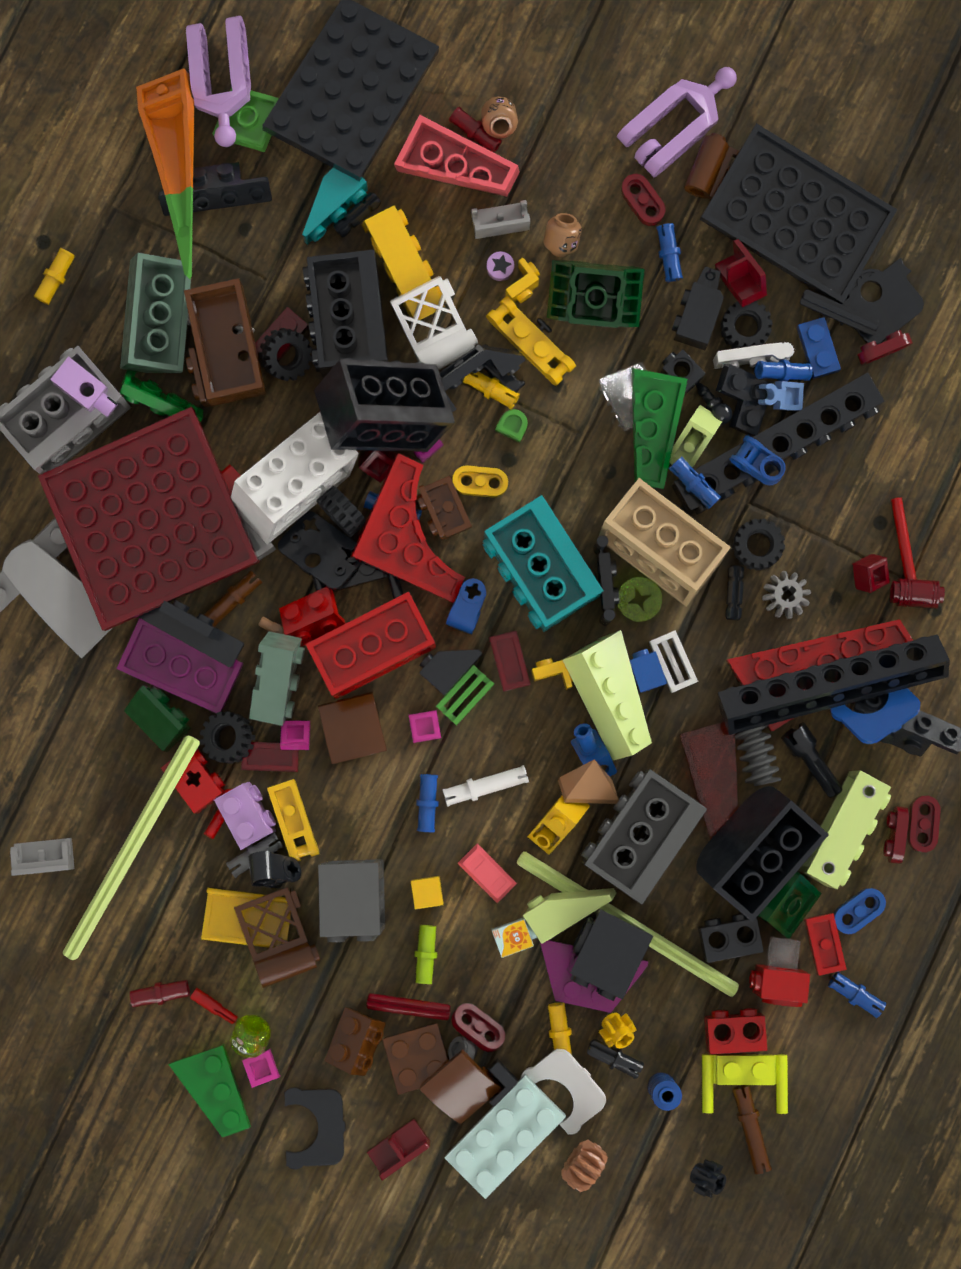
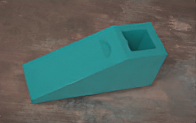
M332 168L323 177L302 234L307 245L311 241L316 242L320 240L331 223H336L343 219L347 213L346 210L351 205H356L364 200L363 198L367 195L368 187L363 177L359 182L335 168Z

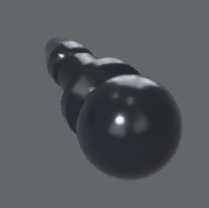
M699 382L696 387L698 394L707 404L706 409L711 411L716 419L722 421L720 425L727 424L732 418V409L729 405L723 403L721 397L716 398L707 386Z

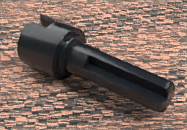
M802 722L797 730L791 728L783 734L781 739L793 757L802 758L827 796L831 798L840 794L842 786L815 749L817 740L807 725Z

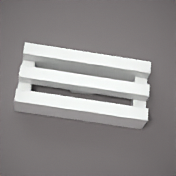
M676 630L649 641L652 651L657 653L671 693L698 682ZM668 639H672L689 677L687 681L682 676L667 642ZM659 643L662 644L679 682L677 685L674 684L657 645Z

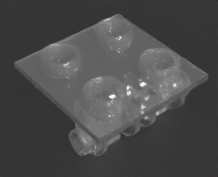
M642 362L599 379L601 385L599 389L603 391L607 401L609 400L607 405H612L613 409L611 412L616 413L615 416L619 422L618 426L619 428L623 427L624 431L633 428L631 368L646 370Z

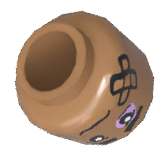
M497 96L486 101L482 107V124L488 135L502 139L514 133L517 128L518 117L515 105L511 100L506 97Z
M559 213L548 220L543 243L554 256L565 257L577 251L582 227L573 215Z

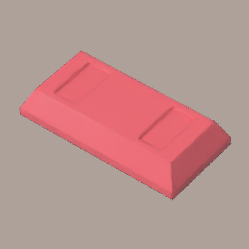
M478 843L458 862L462 869L496 903L517 884Z

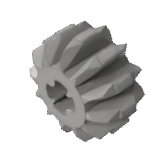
M786 571L780 573V579L773 575L770 577L773 585L765 584L763 587L771 593L762 596L763 601L771 600L772 602L766 609L770 611L776 607L775 617L777 618L781 617L783 611L787 619L792 618L793 611L795 614L801 615L803 613L801 606L807 607L810 603L802 597L811 594L810 590H802L801 588L807 581L803 579L797 583L798 574L795 572L790 576V579H788ZM790 590L792 595L784 601L781 595L785 591Z

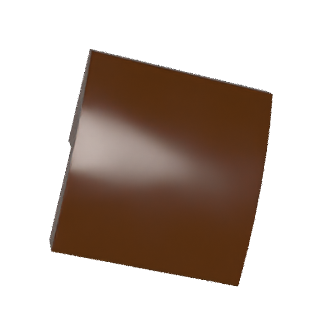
M373 692L318 705L332 764L387 751Z
M463 1049L420 1086V1090L439 1109L459 1124H462L503 1088L484 1066L480 1068Z

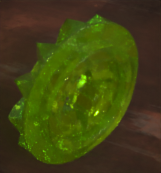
M631 578L619 590L618 608L630 620L635 622L648 621L661 608V591L648 578ZM635 588L641 596H651L643 602L644 611H642L638 604H628V602L635 598Z

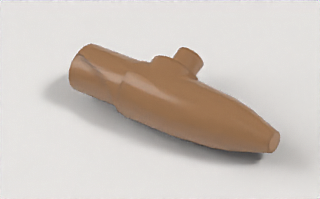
M265 617L261 618L258 624L260 627L270 632L284 634L283 626Z

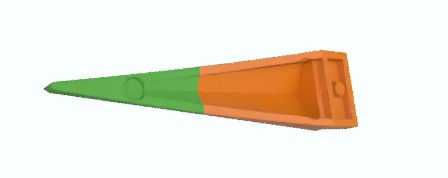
M181 69L137 86L136 89L138 111L166 197L184 275L191 280L194 99L191 97L190 74L185 69Z

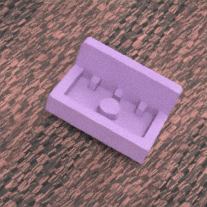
M250 782L243 783L214 799L240 850L276 832L274 827L276 822L272 813L264 809L259 789L256 785L252 786Z

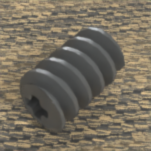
M769 725L739 732L734 736L735 739L744 740L737 747V750L746 751V754L739 759L743 762H749V765L744 767L742 772L752 774V776L745 780V783L754 784V786L782 780L779 777H772V774L779 771V767L770 766V763L777 759L775 755L767 754L768 751L774 748V745L764 742L771 737L770 733L762 732Z

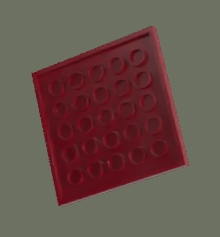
M193 407L38 475L103 631H107L161 607L164 600L172 602L260 563Z

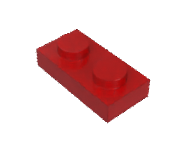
M834 913L805 918L804 921L817 975L847 970Z

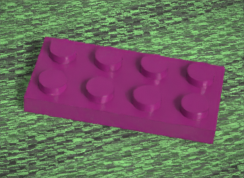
M139 618L116 669L217 713L223 711L244 663L236 660L233 667H227Z

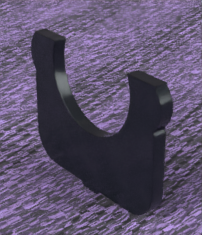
M297 1087L287 1089L284 1092L285 1106L296 1104L308 1108L317 1119L318 1135L314 1143L305 1150L298 1152L286 1150V1166L291 1169H300L303 1166L335 1165L339 1163L344 1155V1132L346 1131L341 1094L335 1089L301 1090Z

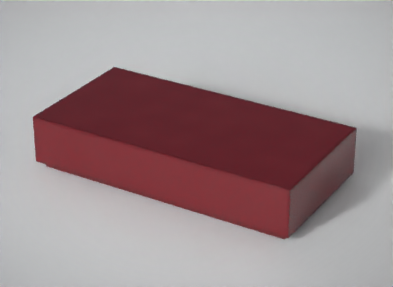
M517 631L489 637L503 692L531 685Z
M251 742L254 745L253 750L249 749V755L247 758L242 757L241 770L298 772L299 750H281L280 743Z

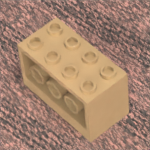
M638 478L606 518L599 536L604 535L608 538V548L686 607L720 565L731 548L640 478Z

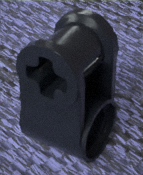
M259 851L248 856L252 886L278 889L283 883L296 882L301 877V867L293 857L274 854L271 851Z

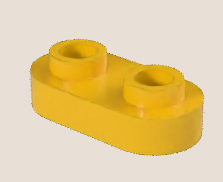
M461 466L453 474V484L456 491L463 495L496 498L506 492L508 478L502 470L497 468ZM464 477H470L472 483L465 486L461 483V480ZM493 479L498 480L500 483L499 487L495 489L489 486V482Z

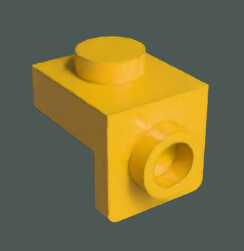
M521 258L518 261V269L524 277L505 291V296L509 297L514 303L526 301L533 295L532 290L539 285L538 276H540L538 269L531 261L527 263L524 258Z
M552 658L536 662L537 667L531 670L534 681L561 674L565 688H572L571 682L573 680L563 660L554 663Z

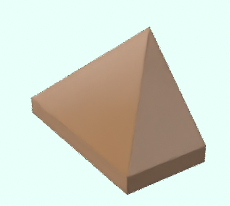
M595 759L561 776L558 780L565 803L617 804L619 801L611 777Z

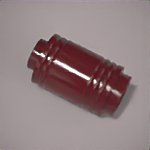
M898 578L897 581H892L890 587V602L895 603L896 606L937 609L939 603H943L945 597L944 587L940 586L939 581Z

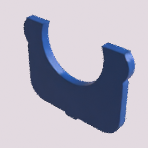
M906 688L888 693L889 698L885 706L874 713H857L845 705L830 708L832 717L837 721H841L861 742L874 744L891 732L898 731L902 728L903 724L915 717L920 711V701Z

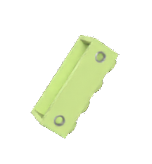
M861 770L849 771L842 785V791L836 796L820 826L829 836L798 871L830 888L838 889L840 885L844 886L851 874L848 868L853 860L857 861L864 850L862 842L866 834L871 835L877 825L878 820L875 817L879 809L884 810L890 801L891 795L888 792L891 787Z

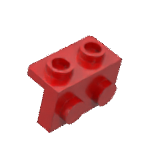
M328 587L279 608L284 634L302 638L301 646L346 624L345 620L338 614L333 590Z

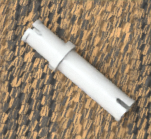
M524 765L474 781L471 778L466 780L467 783L442 789L447 807L469 799L475 801L478 800L479 796L519 784L529 783Z

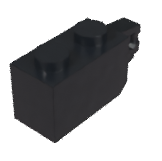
M705 267L697 283H693L691 290L685 289L680 305L685 306L682 316L676 315L672 331L676 332L675 341L704 351L706 350L724 299L721 291L718 290L720 271Z

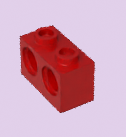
M740 1009V1014L729 1015L728 1010L711 1011V1016H704L706 1049L709 1054L767 1051L765 1015L757 1013V1009ZM749 1022L755 1023L757 1027L756 1033L751 1037L744 1036V1025ZM720 1024L727 1025L728 1034L724 1038H716L714 1036L715 1028Z

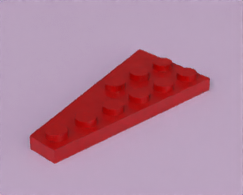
M898 619L727 659L726 662L743 686L757 680L777 677L783 673H792L807 669L810 666L834 662L840 658L857 656L866 651H876L893 644L910 642L913 639L901 620ZM792 719L769 724L768 729L772 732Z

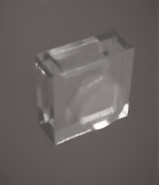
M770 937L767 965L798 969L800 941Z

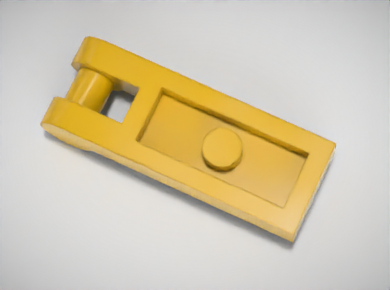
M295 779L267 788L289 856L297 861H301V857L319 855V849ZM304 836L306 844L297 847L294 839Z

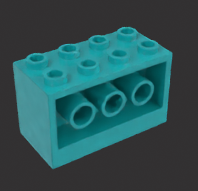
M542 495L484 531L483 548L491 559L496 557L498 560L497 569L505 582L510 580L515 588H513L514 591L512 593L521 606L526 604L530 610L527 616L535 629L540 627L543 632L547 631L599 598L604 590ZM518 540H527L528 548L518 547ZM533 563L543 564V572L533 571ZM549 586L559 589L558 596L555 597L547 593Z

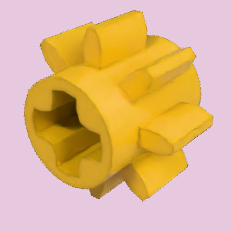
M611 1013L603 1019V1029L599 1033L609 1048L615 1045L616 1048L622 1049L632 1043L634 1040L633 1032L637 1029L627 1013L622 1017L619 1013Z

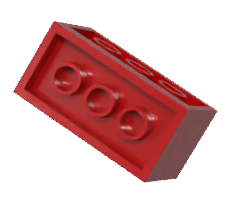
M409 592L306 644L331 696L335 699L436 649L435 641Z

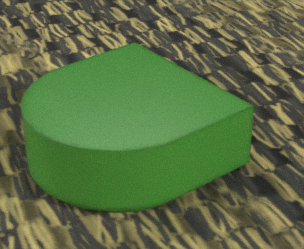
M508 410L501 416L495 431L520 443L527 429V418L519 410Z

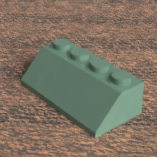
M137 253L130 259L120 369L144 373L183 372L188 319L184 290L190 289L191 280L184 275L181 260Z

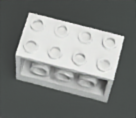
M319 412L236 479L231 499L239 515L268 545L315 506L317 500L329 488L339 486L350 476L359 453L356 450L348 449L331 450L322 416Z

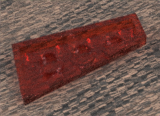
M724 722L679 734L698 802L707 808L703 819L709 840L714 837L738 809L735 734H728Z

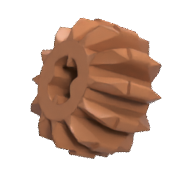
M590 1140L580 1142L564 1163V1168L561 1171L562 1179L570 1187L580 1192L588 1190L592 1184H595L597 1178L601 1176V1172L605 1169L608 1158L606 1152L602 1150V1147L595 1142L592 1143Z

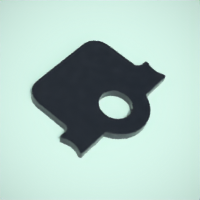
M901 258L883 272L877 269L862 270L848 294V299L842 304L879 321L878 329L873 336L855 329L866 343L876 341L878 345L884 342L886 336L898 331L923 309L924 302L922 297L907 280V275L911 270L903 264ZM867 282L876 283L881 289L880 299L875 302H868L863 299L860 292L862 285Z

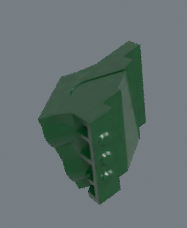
M563 259L552 260L547 318L568 321L572 324L618 328V326L639 327L645 269L634 266L603 265Z

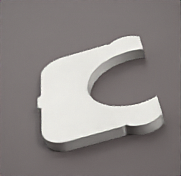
M564 1049L552 1051L534 1067L526 1068L521 1075L522 1077L525 1074L534 1084L545 1079L555 1080L563 1084L570 1091L574 1102L573 1111L568 1118L560 1123V1126L568 1135L577 1133L585 1122L603 1109L606 1103L604 1092L590 1077L591 1074L586 1068H582L575 1058Z

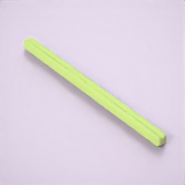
M188 735L181 742L64 948L63 955L67 958L75 960L81 954L197 750L200 742L196 738Z
M523 851L517 860L519 866L561 892L587 890L527 852ZM607 903L599 908L653 935L649 947L728 996L733 997L738 991L739 984L613 905Z

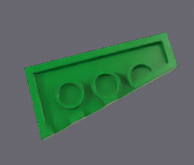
M631 368L635 482L640 478L650 487L664 489L688 379Z

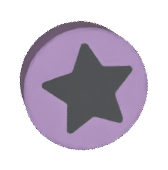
M650 139L637 150L635 159L641 166H645L649 159L662 149V146L656 139Z
M506 252L493 253L487 261L489 276L496 281L509 279L514 272L513 258Z

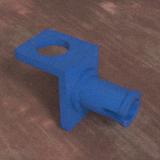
M589 724L578 725L574 729L576 738L571 740V744L582 764L584 765L595 759L600 766L608 765L605 772L609 776L616 774L617 770L610 753L597 731L592 729Z

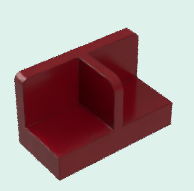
M736 239L733 241L734 255L716 263L715 270L721 272V280L739 304L744 307L767 296L766 274L742 242Z
M413 1118L367 1150V1154L379 1170V1177L383 1181L430 1147V1140L416 1119Z

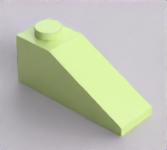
M614 888L551 893L545 898L539 895L527 903L529 908L523 914V917L541 944L611 902L616 895V891Z

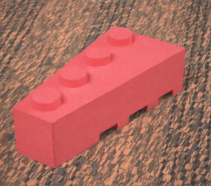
M419 115L394 163L398 172L505 197L508 196L520 173L517 164L422 115Z

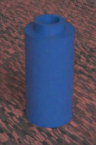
M657 1073L649 1079L647 1085L648 1093L658 1108L669 1111L675 1109L680 1104L682 1092L670 1075ZM665 1091H669L666 1095L662 1096Z

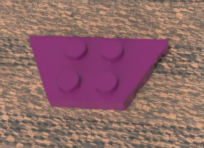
M547 940L543 944L540 942L555 1001L610 1013L621 1001L620 998L616 997L614 1001H611L596 992L598 987L589 984L588 988L570 979L572 974L567 971V968L574 955L571 953L573 945ZM641 961L628 990L646 969L648 961Z

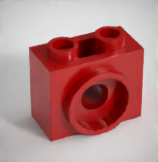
M760 964L755 965V971H750L749 987L753 988L754 994L762 998V1002L789 1007H802L803 1003H808L809 973L796 968Z

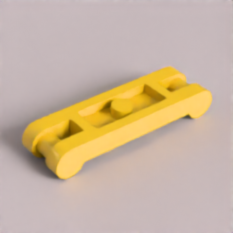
M505 296L499 302L500 306L496 310L492 309L486 315V318L553 385L557 386L563 380L562 376L566 372L570 373L576 367L575 362L565 355L531 322L509 297ZM507 314L513 318L509 324L503 320ZM553 359L559 364L555 368H551L548 365Z

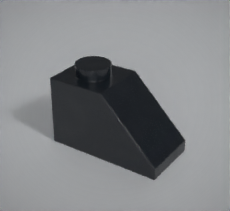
M477 649L439 651L434 656L430 653L420 663L419 666L422 670L419 674L445 697L482 656V652Z

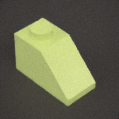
M699 405L673 446L670 464L673 465L680 457H683L693 468L722 421L716 419L711 411Z

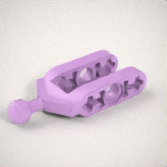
M241 16L226 18L227 46L232 91L212 95L205 29L201 23L186 27L190 84L194 105L198 110L218 117L219 127L215 130L214 137L217 144L222 147H229L236 141V133L230 126L229 117L250 101L251 80L245 24Z
M730 67L719 69L715 75V81L708 87L681 79L624 126L618 133L617 138L625 147L631 146L686 98L701 115L645 164L644 168L653 178L658 176L718 122L714 95L721 89H729L735 85L737 80L735 71Z

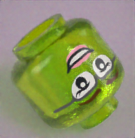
M245 1015L239 1018L231 1035V1047L242 1057L256 1058L265 1051L270 1039L271 1029L266 1020L256 1015Z

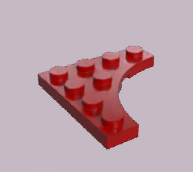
M397 453L351 557L454 603L465 577L449 568L432 552L425 541L426 538L421 529L420 522L417 520L415 500L423 465Z

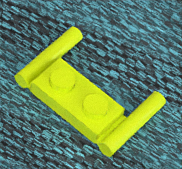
M702 1054V1113H714L713 1084H776V1113H788L787 1055Z

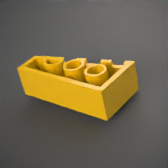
M394 205L364 220L361 225L365 233L370 232L372 246L376 254L383 258L385 271L392 283L395 282L398 296H401L430 281V277L434 274L428 261L422 262L418 254L421 247L415 235L409 236L405 227L409 223L402 209L397 211ZM436 286L429 289L424 301L438 305L442 295L439 287ZM421 294L415 296V298L420 299ZM407 300L403 302V305L409 317L413 318L418 302ZM423 304L418 320L435 313L436 308Z

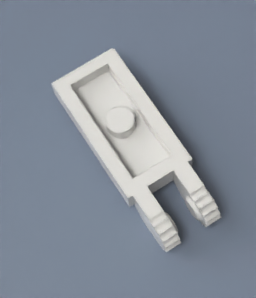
M788 342L718 351L713 359L714 369L723 368L724 364H732L739 368V365L750 364V367H755L758 361H789L790 357L793 356L794 348Z

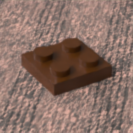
M438 1022L382 1039L398 1095L420 1089L421 1084L448 1062Z

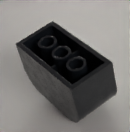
M766 786L751 794L707 843L698 857L696 870L714 890L753 922L829 834L779 790L772 786Z

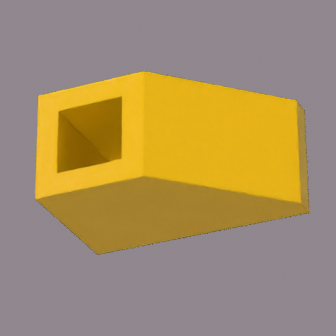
M561 795L528 835V838L550 855L576 826L590 805L588 803H565Z

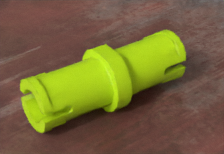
M420 925L418 950H415L414 957H417L415 983L432 984L434 958H437V952H435L436 926Z

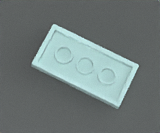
M524 1074L496 1106L492 1107L444 1158L486 1199L563 1121L566 1114Z

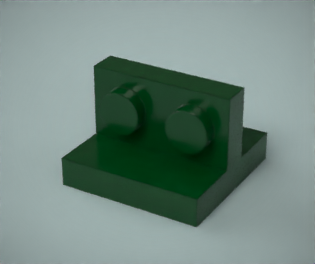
M796 872L758 917L790 939L822 893L805 877Z

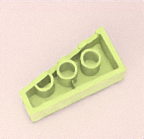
M621 630L603 636L563 659L598 733L610 753L612 761L632 756L652 743Z

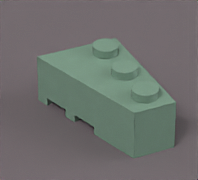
M269 631L260 642L258 652H261V658L255 671L257 680L253 688L249 719L283 726L287 717L292 718L295 702L290 701L292 691H297L300 675L295 673L297 664H302L305 648L300 647L302 638Z

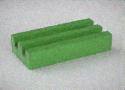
M473 665L436 707L457 726L492 688L494 683ZM475 674L477 676L476 680L447 710L444 706L470 677ZM483 681L486 684L483 689L455 717L452 713Z

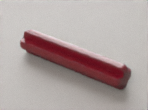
M373 993L368 995L366 1003L367 1009L439 1020H448L451 1011L449 1004Z

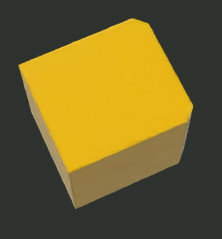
M440 876L411 880L415 909L444 904Z

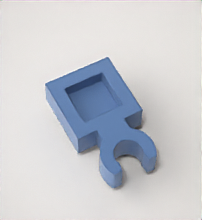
M775 381V385H759V389L767 391V398L758 400L760 405L774 404V410H802L804 383Z

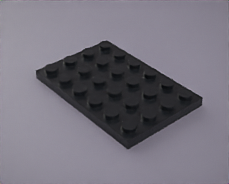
M341 0L266 118L262 129L360 182L439 53V46L353 0Z
M756 123L699 220L732 240L739 239L748 250L827 298L843 304L897 209Z

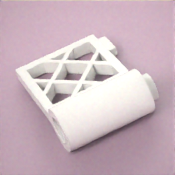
M440 276L390 301L412 346L417 361L424 364H436L438 370L455 362L473 349L474 345L478 344L472 329L466 330L454 306L451 296L455 295L449 280H442ZM438 285L442 293L438 305L424 301L427 291ZM421 294L420 299L415 298V296ZM407 300L418 302L413 318L402 314L399 307L401 303ZM444 301L446 302L448 308L443 307ZM423 304L436 308L432 324L418 320ZM441 310L451 313L455 324L447 328L436 326ZM406 320L412 321L410 328ZM416 323L430 327L427 338L418 343L413 336ZM435 329L439 330V332L433 335Z

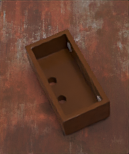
M240 279L184 290L206 398L210 405L216 406L265 395L266 390L245 293ZM241 326L243 331L240 334H234V328ZM242 353L249 354V358L246 361L239 360Z

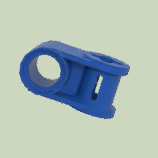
M746 435L743 438V445L736 455H731L729 460L737 468L749 473L763 484H777L785 472L784 461L765 448L759 441ZM749 451H751L748 457L744 458ZM768 464L774 465L778 469V475H767L764 471V466Z
M472 578L462 584L457 599L450 610L446 625L468 634H473L486 597V588L480 580ZM478 585V591L481 592V595L469 599V593L466 589Z

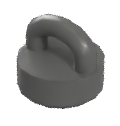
M458 1036L450 1043L448 1049L449 1059L453 1058L463 1049L474 1060L478 1047L467 1038Z

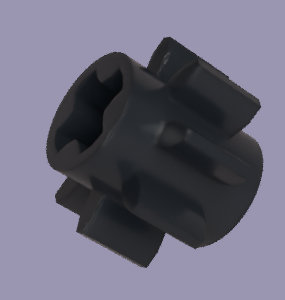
M706 1159L703 1163H697L690 1174V1181L696 1184L693 1191L712 1198L713 1194H720L726 1184V1176L720 1173L723 1166Z

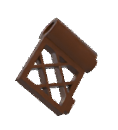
M711 133V135L704 136L684 185L685 191L693 196L711 200L725 173L730 168L731 158H736L739 150L730 147L726 142V138L720 134Z
M288 887L234 907L263 988L317 968L315 962L320 960L315 944L309 946L296 908L301 907L296 891L289 892ZM282 895H285L288 903L284 916L268 910L272 900ZM268 901L265 908L258 905ZM255 907L263 911L257 926H253L245 922L241 911ZM289 911H291L294 921L287 919ZM266 913L281 919L275 935L260 929ZM285 921L296 926L299 938L286 941L278 937ZM247 927L255 930L252 937L250 936ZM257 932L273 938L269 949L256 953L253 945ZM276 940L283 943L273 947Z

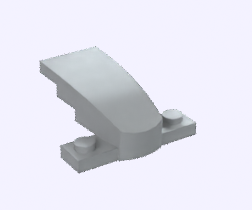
M54 518L33 539L22 542L11 550L6 557L0 571V612L21 594L51 629L77 655L83 658L111 629L107 631L101 629L81 579L56 559L67 548V545Z

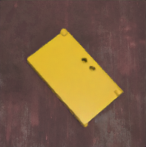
M208 888L206 891L208 896L201 939L247 945L234 907L264 895ZM274 898L268 910L284 916L288 907L286 898ZM268 901L258 905L265 908ZM255 907L241 911L245 922L253 926H257L263 911ZM289 911V913H288V915H287V919H290V920H291V911ZM266 913L260 929L275 935L281 919ZM284 922L278 937L288 941L290 923ZM247 927L249 934L252 937L255 930ZM257 932L253 945L269 948L273 938ZM276 940L273 947L283 943Z

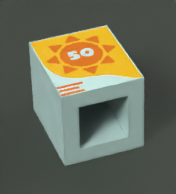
M524 917L492 929L502 958L533 947L532 940L537 938L529 924L525 922Z

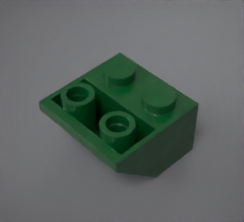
M143 685L124 709V712L162 751L168 752L191 729L187 724L190 719L179 708L176 709L174 706L171 708L167 704L170 698L160 688L154 686L150 688Z

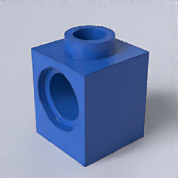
M644 649L632 654L633 659L629 661L638 694L667 684L656 651L649 653L648 649Z

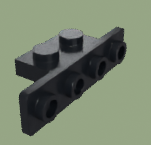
M239 162L193 168V212L272 201L268 177L242 180ZM160 191L158 195L163 215L170 216L164 191Z
M164 600L161 607L138 616L140 619L230 668L233 667L244 647V643L212 626L214 620L201 613L197 617L188 612L190 607L178 600H174L173 604Z
M879 695L856 701L853 710L861 714L874 713L885 706L889 697ZM919 711L915 717L903 724L901 729L891 732L880 741L920 757L931 744L958 754L961 751V728L923 711Z

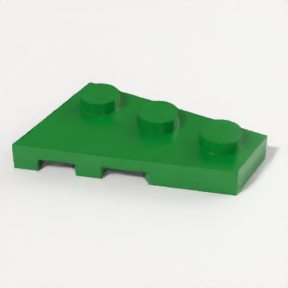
M126 371L120 389V394H123L126 400L134 404L143 403L149 406L151 411L165 416V414L172 416L193 407L201 423L203 418V410L174 393H168L167 395L162 393V389L158 387L159 384L150 379L148 381L139 380L135 377L136 371Z
M224 1044L168 1064L221 1137L251 1127Z

